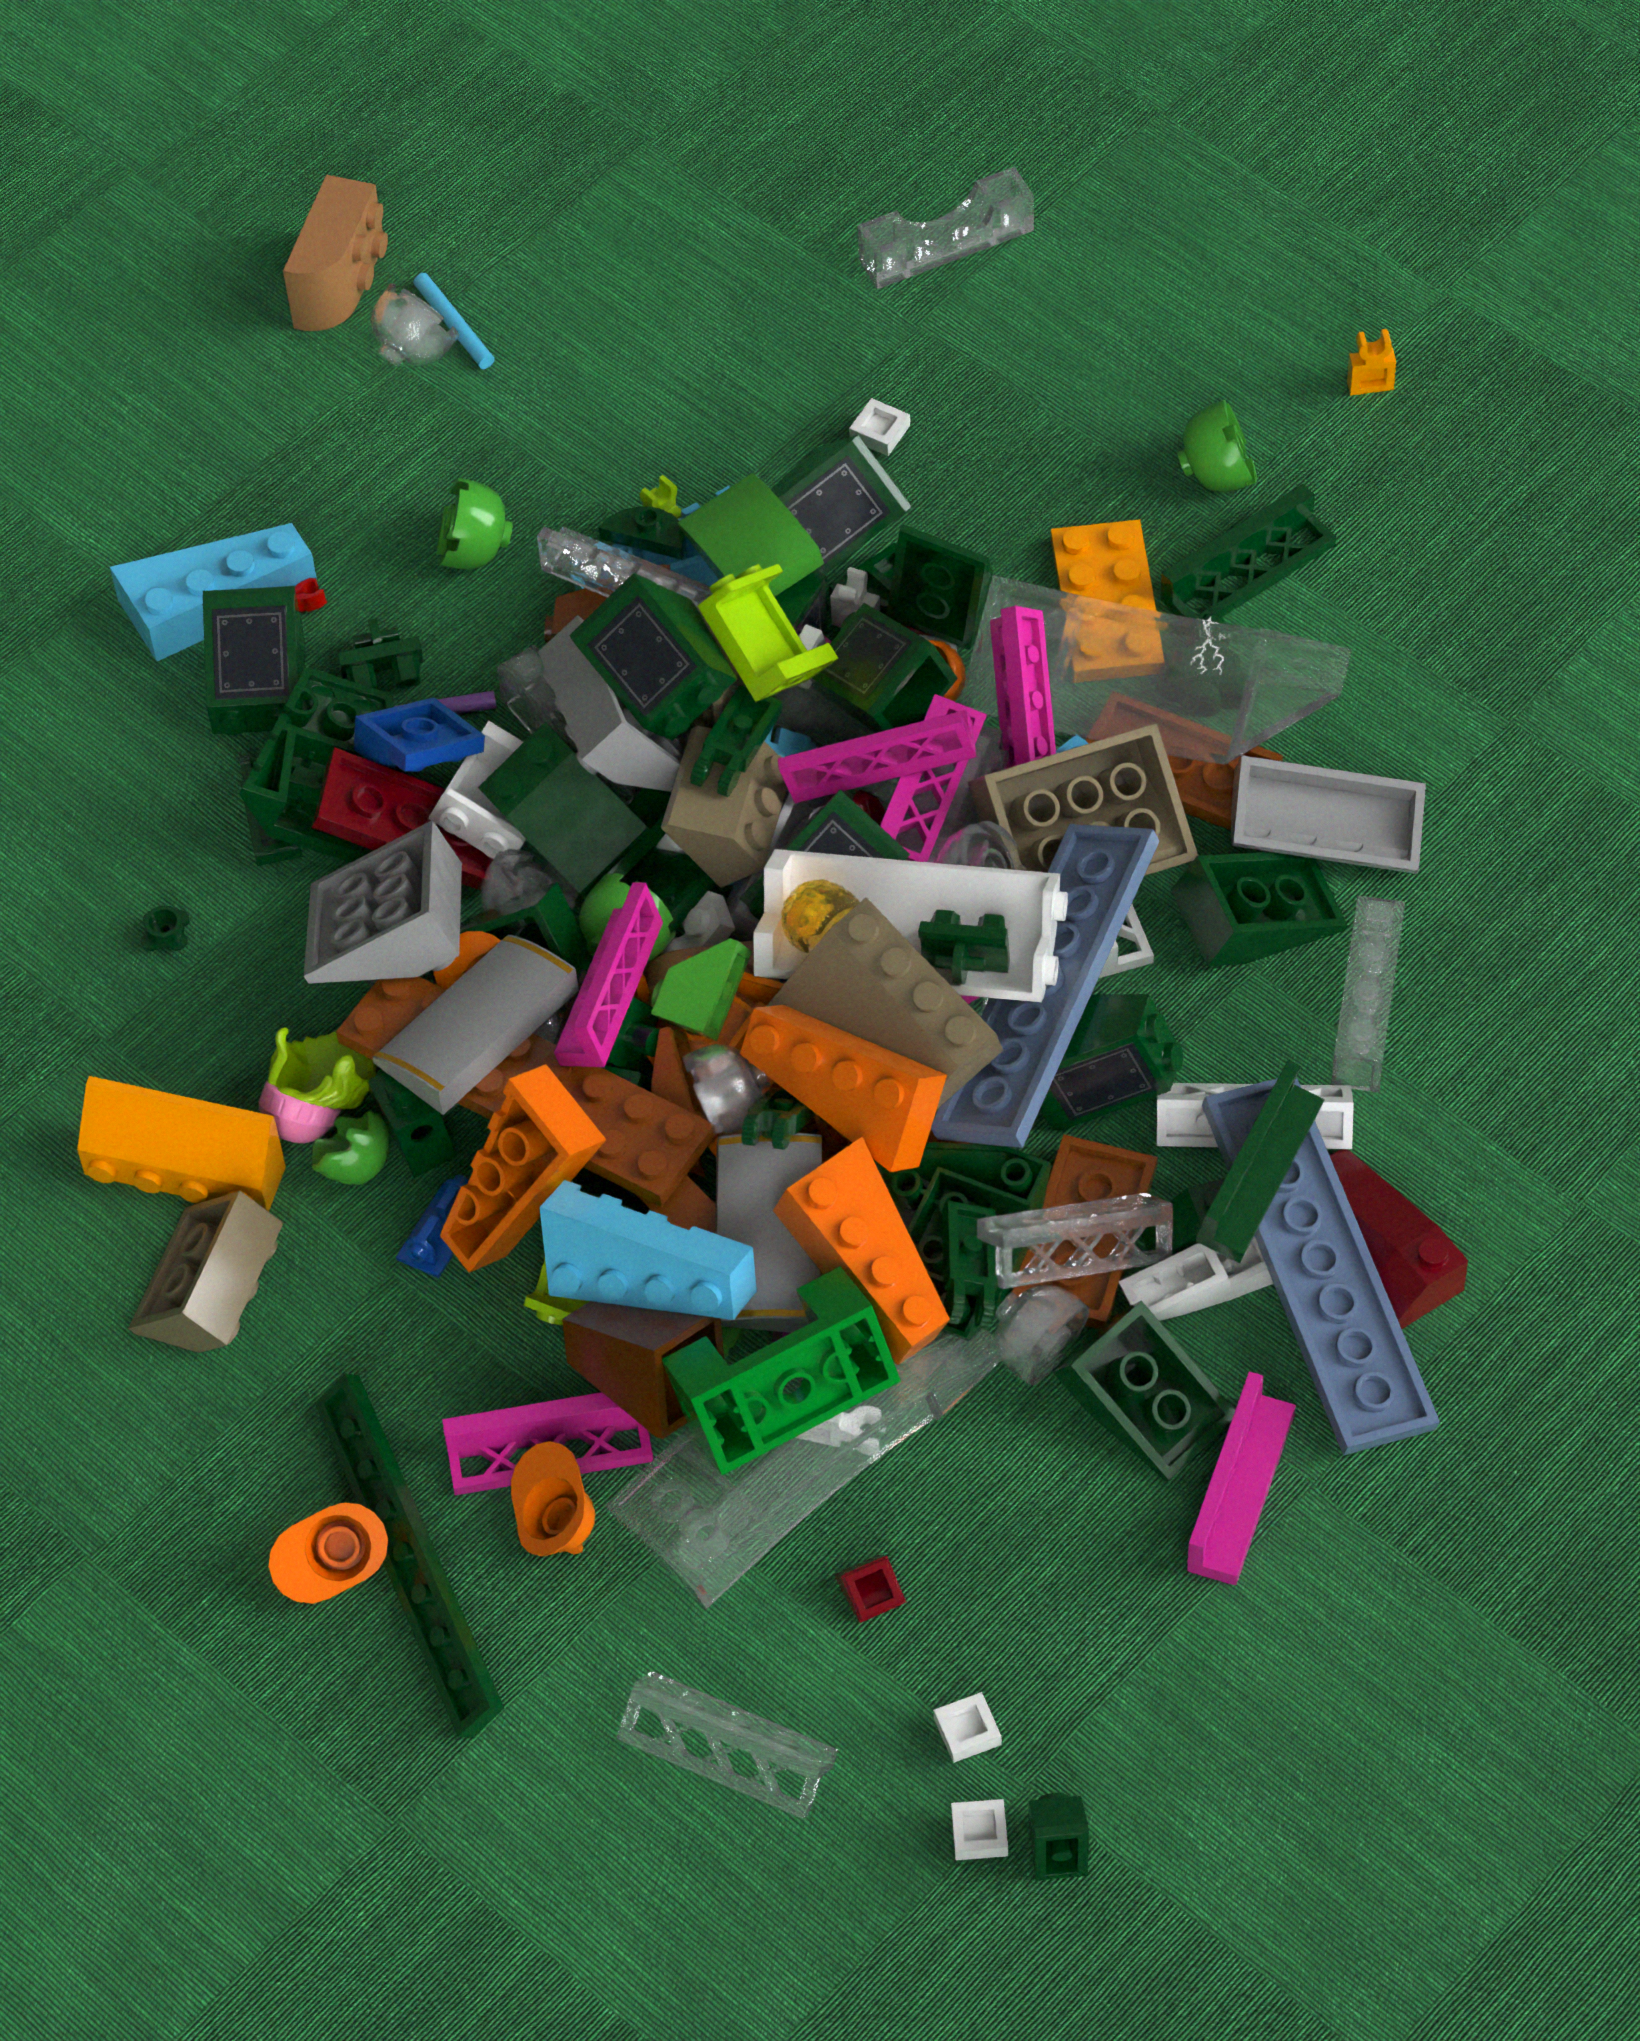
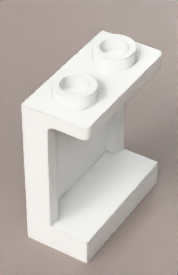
M488 720L481 732L485 735L484 752L466 756L428 819L433 820L434 823L443 827L447 832L456 835L479 849L488 857L509 867L526 838L478 787L523 741Z

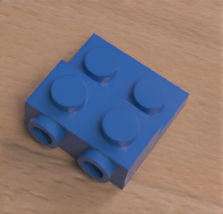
M434 697L355 716L354 750L365 759L391 769L398 766L404 772H418L425 769L426 766L446 761L458 762L466 756L484 752L485 735Z

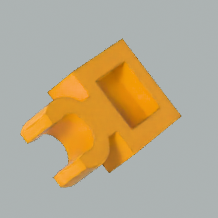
M1381 329V337L1374 342H1366L1364 332H1359L1356 336L1358 352L1349 354L1347 384L1350 396L1394 390L1396 358L1389 331Z

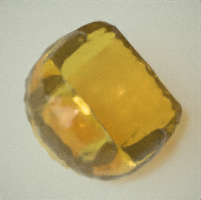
M825 879L803 882L791 891L783 903L781 926L784 935L796 949L809 953L808 948L814 947L820 942L829 929L857 906L860 901L854 894L837 883Z

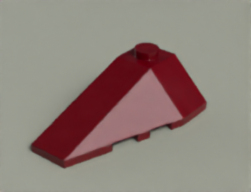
M1340 1149L1330 1155L1401 1329L1464 1291L1468 1260L1441 1228L1349 1149Z

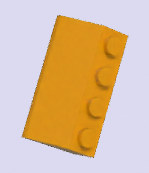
M93 1076L88 1077L77 1147L85 1175L101 1183H112L115 1181L133 1185L147 1193L155 1194L161 1191L179 1195L185 1200L197 1204L241 1191L269 1212L286 1168L274 1116Z

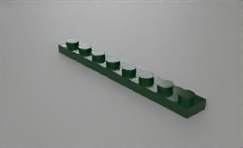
M344 1373L315 1402L316 1408L357 1503L375 1512L385 1526L388 1547L383 1564L458 1737L473 1738L505 1708L359 1375Z

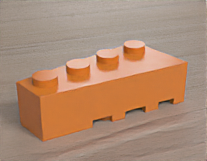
M783 1004L753 1008L740 1055L852 1143L863 1137L872 1158L889 1172L919 1167L947 1074Z
M547 1064L508 1079L503 1091L506 1098L501 1109L493 1113L487 1127L491 1132L483 1149L476 1152L470 1165L474 1168L471 1177L466 1185L461 1186L440 1233V1237L469 1273L505 1258L541 1217L540 1206L564 1180L571 1182L606 1141V1138Z
M863 1137L850 1144L785 1190L773 1212L823 1275L841 1266L872 1304L894 1364L899 1366L935 1340L950 1318Z

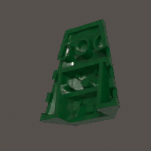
M304 668L239 793L268 837L349 862H353L374 851L312 827L327 761L334 747L364 758L354 750L355 716L394 707L392 694L312 668ZM398 766L396 768H392L393 770L399 771L407 775V772H404Z

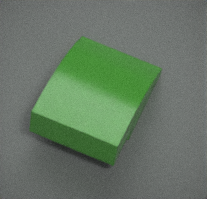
M751 473L677 522L681 531L718 580L729 574H733L736 578L740 573L756 564H759L762 569L779 564L783 573L769 583V589L774 597L824 564L819 547L782 501L754 473Z

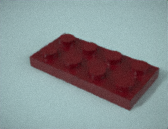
M334 747L327 761L312 827L368 849L376 850L430 822L431 820L428 818L445 789ZM436 824L462 863L461 884L487 893L494 882L498 861L488 857L479 849Z

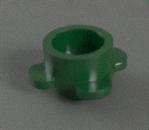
M165 905L148 911L143 916L146 932L141 937L142 947L147 951H154L157 948H171L174 951L182 950L188 943L187 937L184 935L185 926L190 922L187 912ZM164 929H169L168 932H165V933H162V932H161V931L164 930Z

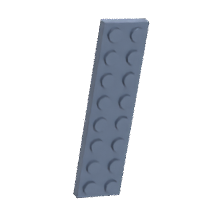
M1069 824L1047 872L1060 874V891L1067 892L1068 894L1065 921H1057L1053 956H1058L1059 960L1056 985H1047L1042 1002L989 998L981 1018L997 1034L1003 1051L939 1107L931 1126V1130L937 1140L1023 1148L1159 844V839L1153 829Z
M1278 1078L1204 1098L1201 1106L1228 1172ZM1296 1078L1294 1085L1301 1088L1298 1078ZM1314 1121L1255 1234V1239L1344 1456L1434 1431L1440 1421L1320 1131Z

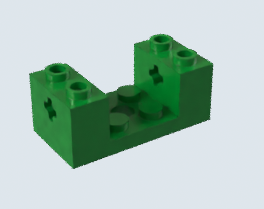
M841 1266L796 1289L809 1322L808 1325L728 1366L710 1340L705 1336L662 1359L693 1437L721 1475L740 1467L901 1382L872 1304ZM803 1377L801 1386L796 1391L783 1394V1389L790 1380Z

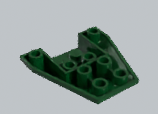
M938 1142L926 1143L920 1165L917 1168L889 1172L874 1160L943 1306L947 1290H944L941 1211L946 1201L949 1200L995 1210L998 1288L995 1291L994 1303L995 1317L1001 1309L1039 1228L1051 1169L1050 1162L1008 1146ZM965 1294V1311L959 1324L947 1322L941 1331L970 1341L981 1330L976 1328L974 1318L977 1296Z

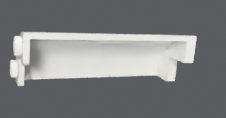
M774 849L764 867V914L754 930L755 977L789 979L829 929L867 897L920 954L921 941L918 936L920 922H930L937 909L954 911L960 915L961 925L977 926L979 917L984 914L1002 915L1005 918L1010 952L1008 973L968 971L964 985L953 984L951 969H940L932 966L959 995L1042 1002L1047 985H1056L1059 960L1058 956H1053L1057 921H1065L1068 906L1067 892L1060 891V874L778 849Z

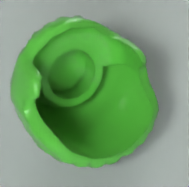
M373 1111L365 1112L360 1118L338 1116L334 1123L337 1127L336 1135L329 1139H315L312 1149V1168L314 1171L336 1182L350 1185L365 1184L381 1171L386 1162L389 1151L387 1123L380 1114Z

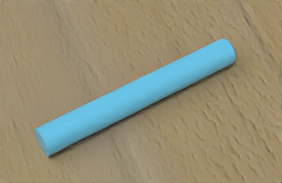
M427 273L418 274L413 280L414 286L481 369L490 367L494 362L493 355Z

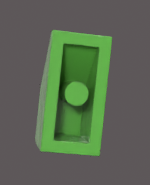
M729 938L668 968L665 979L659 980L654 988L651 1014L667 1024L717 1041L752 951L739 941Z

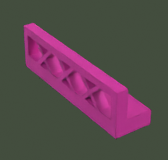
M1016 605L1000 609L1001 617L990 620L1003 769L1056 754L1043 611Z
M934 694L924 720L967 710L972 721L976 744L987 714ZM969 759L952 763L955 768L954 772L939 777L934 775L932 769L900 777L880 827L894 840L897 839L899 833L914 828L917 829L924 846L921 853L903 847L910 853L906 861L928 862ZM924 775L926 781L920 783L921 778ZM948 785L946 792L944 794L941 787ZM931 790L940 807L937 810L920 815L913 798L915 795ZM908 812L911 819L905 820ZM933 822L929 831L925 824Z
M963 710L777 759L779 771L796 804L835 794L839 790L846 791L977 756L972 721L968 711Z
M633 882L622 909L614 908L554 1051L560 1066L605 1067L663 924L646 883Z
M1250 1371L1188 1546V1572L1235 1586L1244 1565L1296 1410L1295 1404L1262 1395L1263 1375Z
M602 1392L442 1419L455 1495L511 1486V1479L516 1465L510 1462L509 1459L516 1450L526 1447L532 1448L536 1444L548 1441L564 1445L567 1440L580 1438L590 1444L592 1447L584 1457L576 1459L581 1474L654 1462L649 1431ZM638 1428L641 1448L619 1451L608 1444L616 1432ZM481 1455L492 1462L483 1475L462 1478L461 1458Z

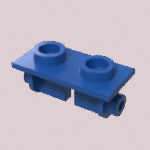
M455 1175L453 1179H447L442 1184L397 1254L396 1260L439 1279L454 1255L440 1237V1233L461 1186L466 1185L469 1181L466 1177Z

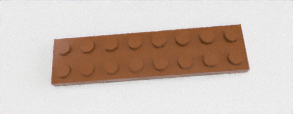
M421 977L378 979L337 1029L338 1043L373 1060L372 1057L446 990ZM533 1033L457 1102L491 1120L493 1113L501 1109L506 1098L503 1091L508 1079L547 1064L606 1138V1141L584 1165V1168L660 1207L666 1203L716 1136L715 1124L601 1067L560 1066L554 1054L557 1045Z

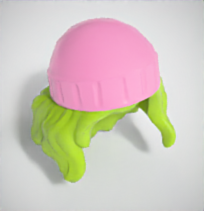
M284 1027L278 1030L275 1036L277 1048L270 1060L268 1081H266L258 1100L260 1113L274 1116L280 1138L293 1143L304 1144L313 1142L328 1132L334 1126L335 1120L342 1109H355L362 1104L367 1092L370 1091L367 1082L370 1078L377 1075V1065L370 1058L338 1043L336 1031L327 1035H319L317 1038L306 1036L303 1042L294 1040L291 1043L286 1040L288 1028Z

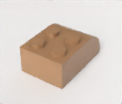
M331 175L325 176L283 270L294 329L321 331L341 324L355 311L363 291L370 289L374 277L375 263L378 258L384 257L388 245V235L382 229L383 205L378 203L375 184Z

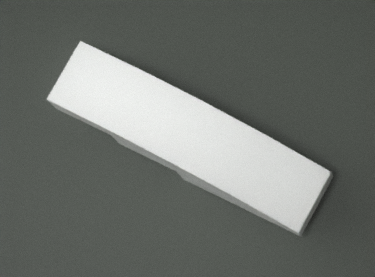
M1255 1236L1241 1263L1198 1243L1119 1281V1285L1129 1304L1132 1305L1142 1300L1159 1321L1220 1304L1274 1284Z

